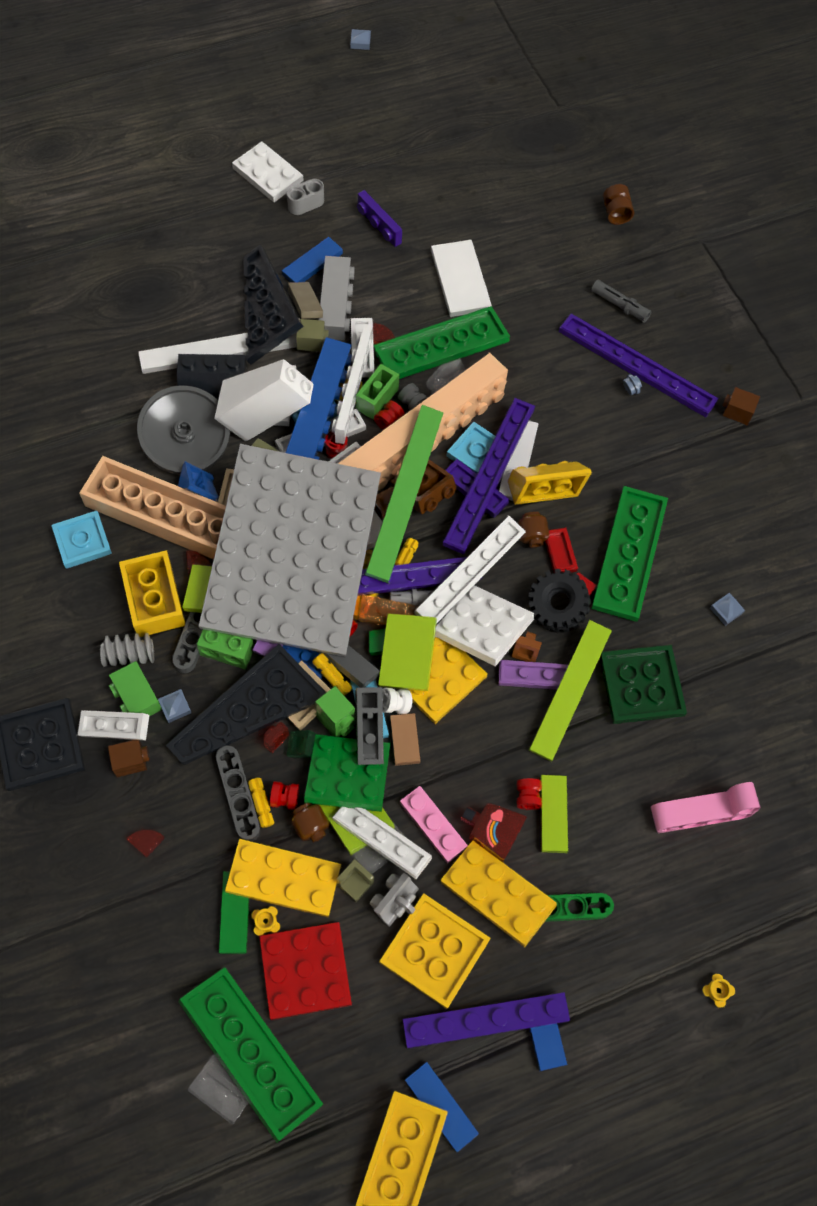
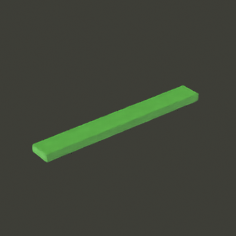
M422 405L419 410L365 573L367 576L386 583L389 582L443 417V412L425 405Z

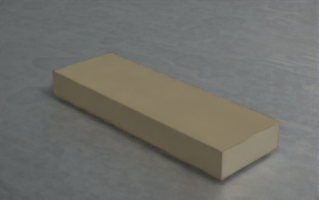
M288 283V291L301 319L323 318V309L310 283Z

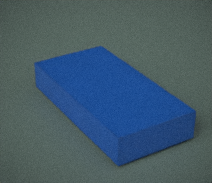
M557 1024L529 1028L539 1071L567 1065Z

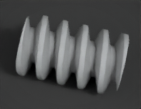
M136 633L133 641H131L128 634H125L124 641L120 640L119 635H115L114 642L110 641L109 636H105L104 643L101 644L100 648L101 663L103 667L107 666L108 661L111 666H116L119 659L121 665H126L128 658L130 663L137 662L139 658L140 662L145 664L148 657L151 663H154L153 640L148 633H145L143 640Z

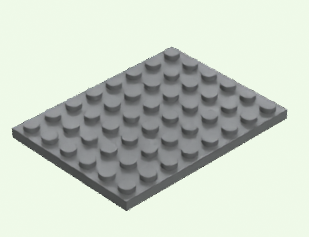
M240 444L199 629L346 657L381 472Z

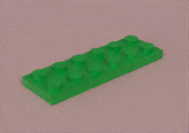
M490 306L373 345L380 364L398 373L399 379L507 343L510 341V335L493 307Z
M626 486L623 487L591 609L636 622L639 620L668 498Z
M225 967L179 999V1004L276 1143L323 1106L322 1101Z

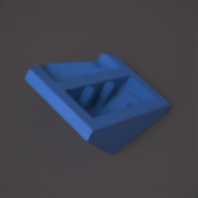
M185 461L182 466L178 486L218 502V494L212 482L214 480L213 475Z

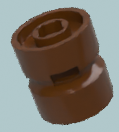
M615 184L604 191L603 200L609 222L620 225L630 221L634 217V209L628 187L623 184Z

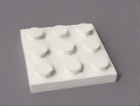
M474 585L436 626L435 637L496 666L534 620V613Z

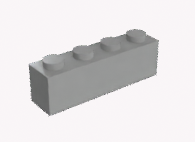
M325 256L320 303L323 309V318H319V320L325 321V330H329V338L334 340H345V332L350 330V319L347 318V314H351L352 301H348V297L353 296V284H350V280H354L355 267L351 266L350 257Z

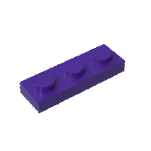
M365 190L358 193V211L370 220L371 225L383 234L386 241H390L395 247L402 243V228Z
M456 459L445 471L453 475L456 489L466 496L477 474ZM496 489L485 512L492 518H495L509 503V499Z

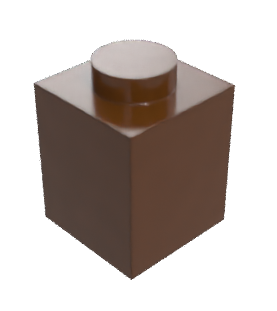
M735 387L732 395L727 394L722 406L726 407L723 416L748 425L760 396Z
M139 740L108 746L112 771L116 777L147 770L146 761H150L147 746H142Z

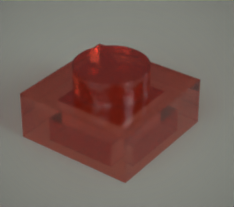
M281 721L276 727L274 725L271 726L264 734L265 748L271 753L289 736L288 727Z

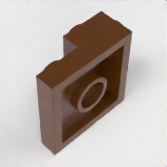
M428 460L413 509L420 514H424L426 511L432 512L436 509L438 502L444 498H451L456 490L453 475L431 460ZM398 476L390 481L391 487L395 486Z

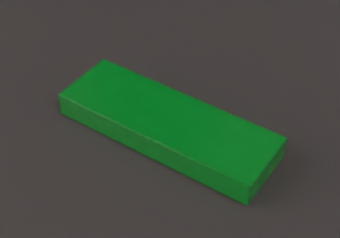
M224 871L219 953L247 954L250 898L225 892L230 871Z

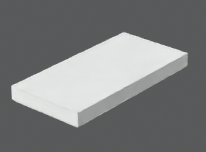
M472 240L431 246V253L450 317L466 315L492 306Z

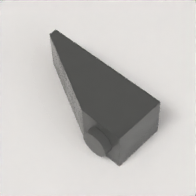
M382 687L356 688L355 713L358 765L384 764Z

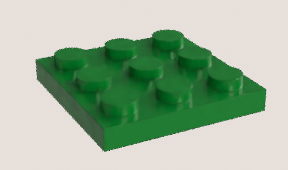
M316 734L304 803L354 809L363 808L382 812L390 743L383 742L384 764L358 765L357 739Z

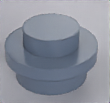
M628 374L626 379L623 380V385L629 395L640 393L642 384L636 375L633 377L631 374Z

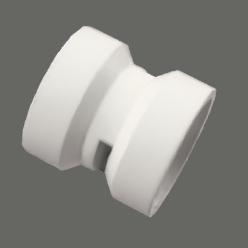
M393 688L382 689L384 713L396 711L398 714H407L412 707V694L409 690L399 689L395 691Z

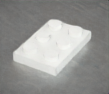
M260 142L232 162L233 169L273 202L284 196L291 187L303 182V175L263 142Z

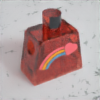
M487 803L482 813L467 807L461 821L474 827L469 836L471 842L473 840L501 862H504L527 816Z

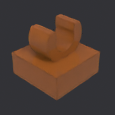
M527 631L526 637L520 636L517 639L512 657L526 662H536L542 642L535 640L536 634Z

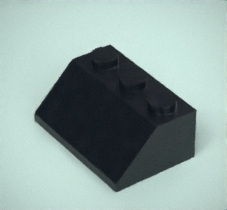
M178 354L177 386L196 387L208 392L219 400L223 380L248 371L246 356L231 354Z

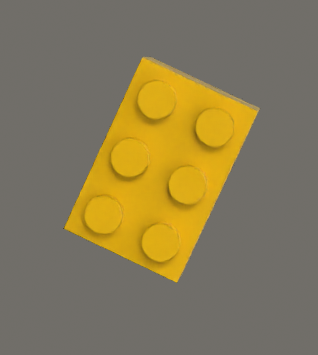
M167 550L119 562L133 627L136 633L139 634V637L145 636V633L151 635L185 626L186 623Z

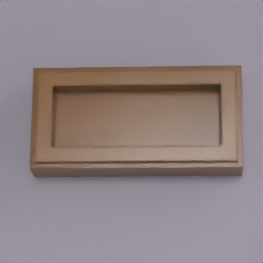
M415 713L390 715L395 766L420 764Z

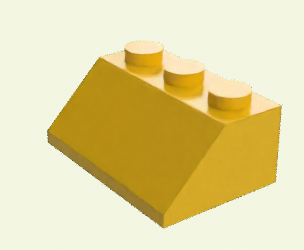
M563 461L552 465L540 464L536 467H518L512 470L507 482L516 505L578 497L592 472L590 468L579 462Z

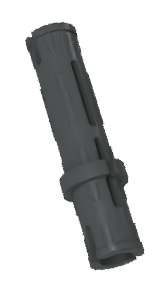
M596 280L592 286V292L623 309L625 314H631L643 323L650 317L651 310L637 303L636 299H630L601 280Z

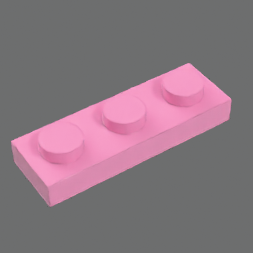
M421 786L400 800L401 806L446 863H449L468 847Z

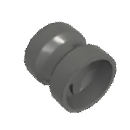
M414 383L405 386L398 395V399L403 404L408 405L409 411L428 398L425 394L419 392V388Z

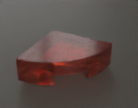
M373 323L374 345L395 338L389 328Z
M187 551L189 575L192 565L211 566L210 562L198 552Z
M141 830L127 838L146 858L165 839L162 834L153 830Z

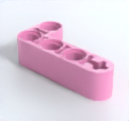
M746 782L732 786L726 792L657 803L651 806V811L657 833H664L748 818L761 807L753 782Z

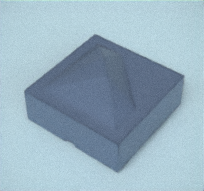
M352 29L351 49L370 50L371 31Z
M730 593L710 607L725 626L745 611Z
M181 689L158 699L168 723L191 714Z

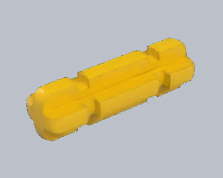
M407 538L405 546L395 561V565L410 563L413 553L418 548L417 540Z
M323 653L319 654L313 659V664L317 669L320 668L322 670L321 673L333 687L336 686L344 696L352 690V686L348 681L343 680L344 677L332 663L329 664L327 662L329 659Z
M251 779L248 784L257 815H260L258 817L262 828L270 827L274 824L272 813H269L271 810L265 790H263L262 779Z

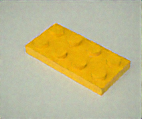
M239 839L225 892L329 917L341 864Z
M473 840L440 880L441 884L523 947H526L557 906V902Z
M394 1091L356 1206H418L448 1111Z

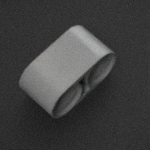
M310 179L291 187L287 191L289 212L294 215H300L322 206L324 203L323 182L318 179Z

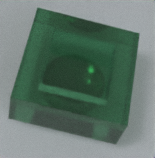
M311 730L291 731L287 756L291 758L311 757L316 733Z

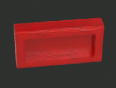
M567 528L549 530L550 536L545 541L553 572L555 573V569H560L561 572H565V569L570 570L571 573L577 572L578 566Z

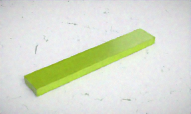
M589 620L529 749L530 752L549 761L553 760L612 630Z

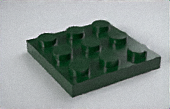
M672 645L601 653L600 662L613 724L683 717L687 714Z

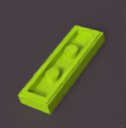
M541 775V852L567 853V776Z

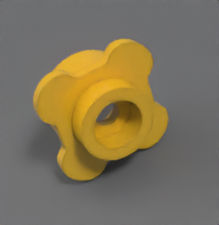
M270 906L268 909L262 910L256 909L252 912V919L255 921L254 933L256 935L262 936L266 932L277 933L279 931L280 924L276 918L278 910L275 907ZM268 919V923L265 924L263 920Z
M714 974L709 985H705L702 989L703 994L706 997H710L714 1001L715 1006L719 1008L724 1007L726 1000L735 994V988L727 980L723 979V976L720 974ZM717 988L721 989V993H717Z

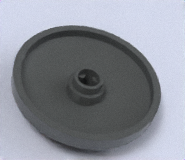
M173 386L153 395L143 406L137 423L138 440L145 456L158 468L176 475H181L182 466L185 461L204 471L215 465L225 453L230 436V430L214 419L218 400L208 392L192 386Z

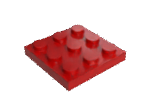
M339 922L260 936L270 1020L352 1006Z

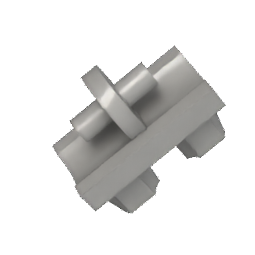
M405 873L401 876L391 874L386 881V886L390 891L385 897L381 894H375L370 901V905L375 909V913L389 927L405 911L411 915L415 912V908L411 903L416 898L415 893L419 888L411 881L410 876Z

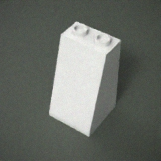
M284 359L223 380L214 419L244 441H248L308 405L311 401L314 384Z

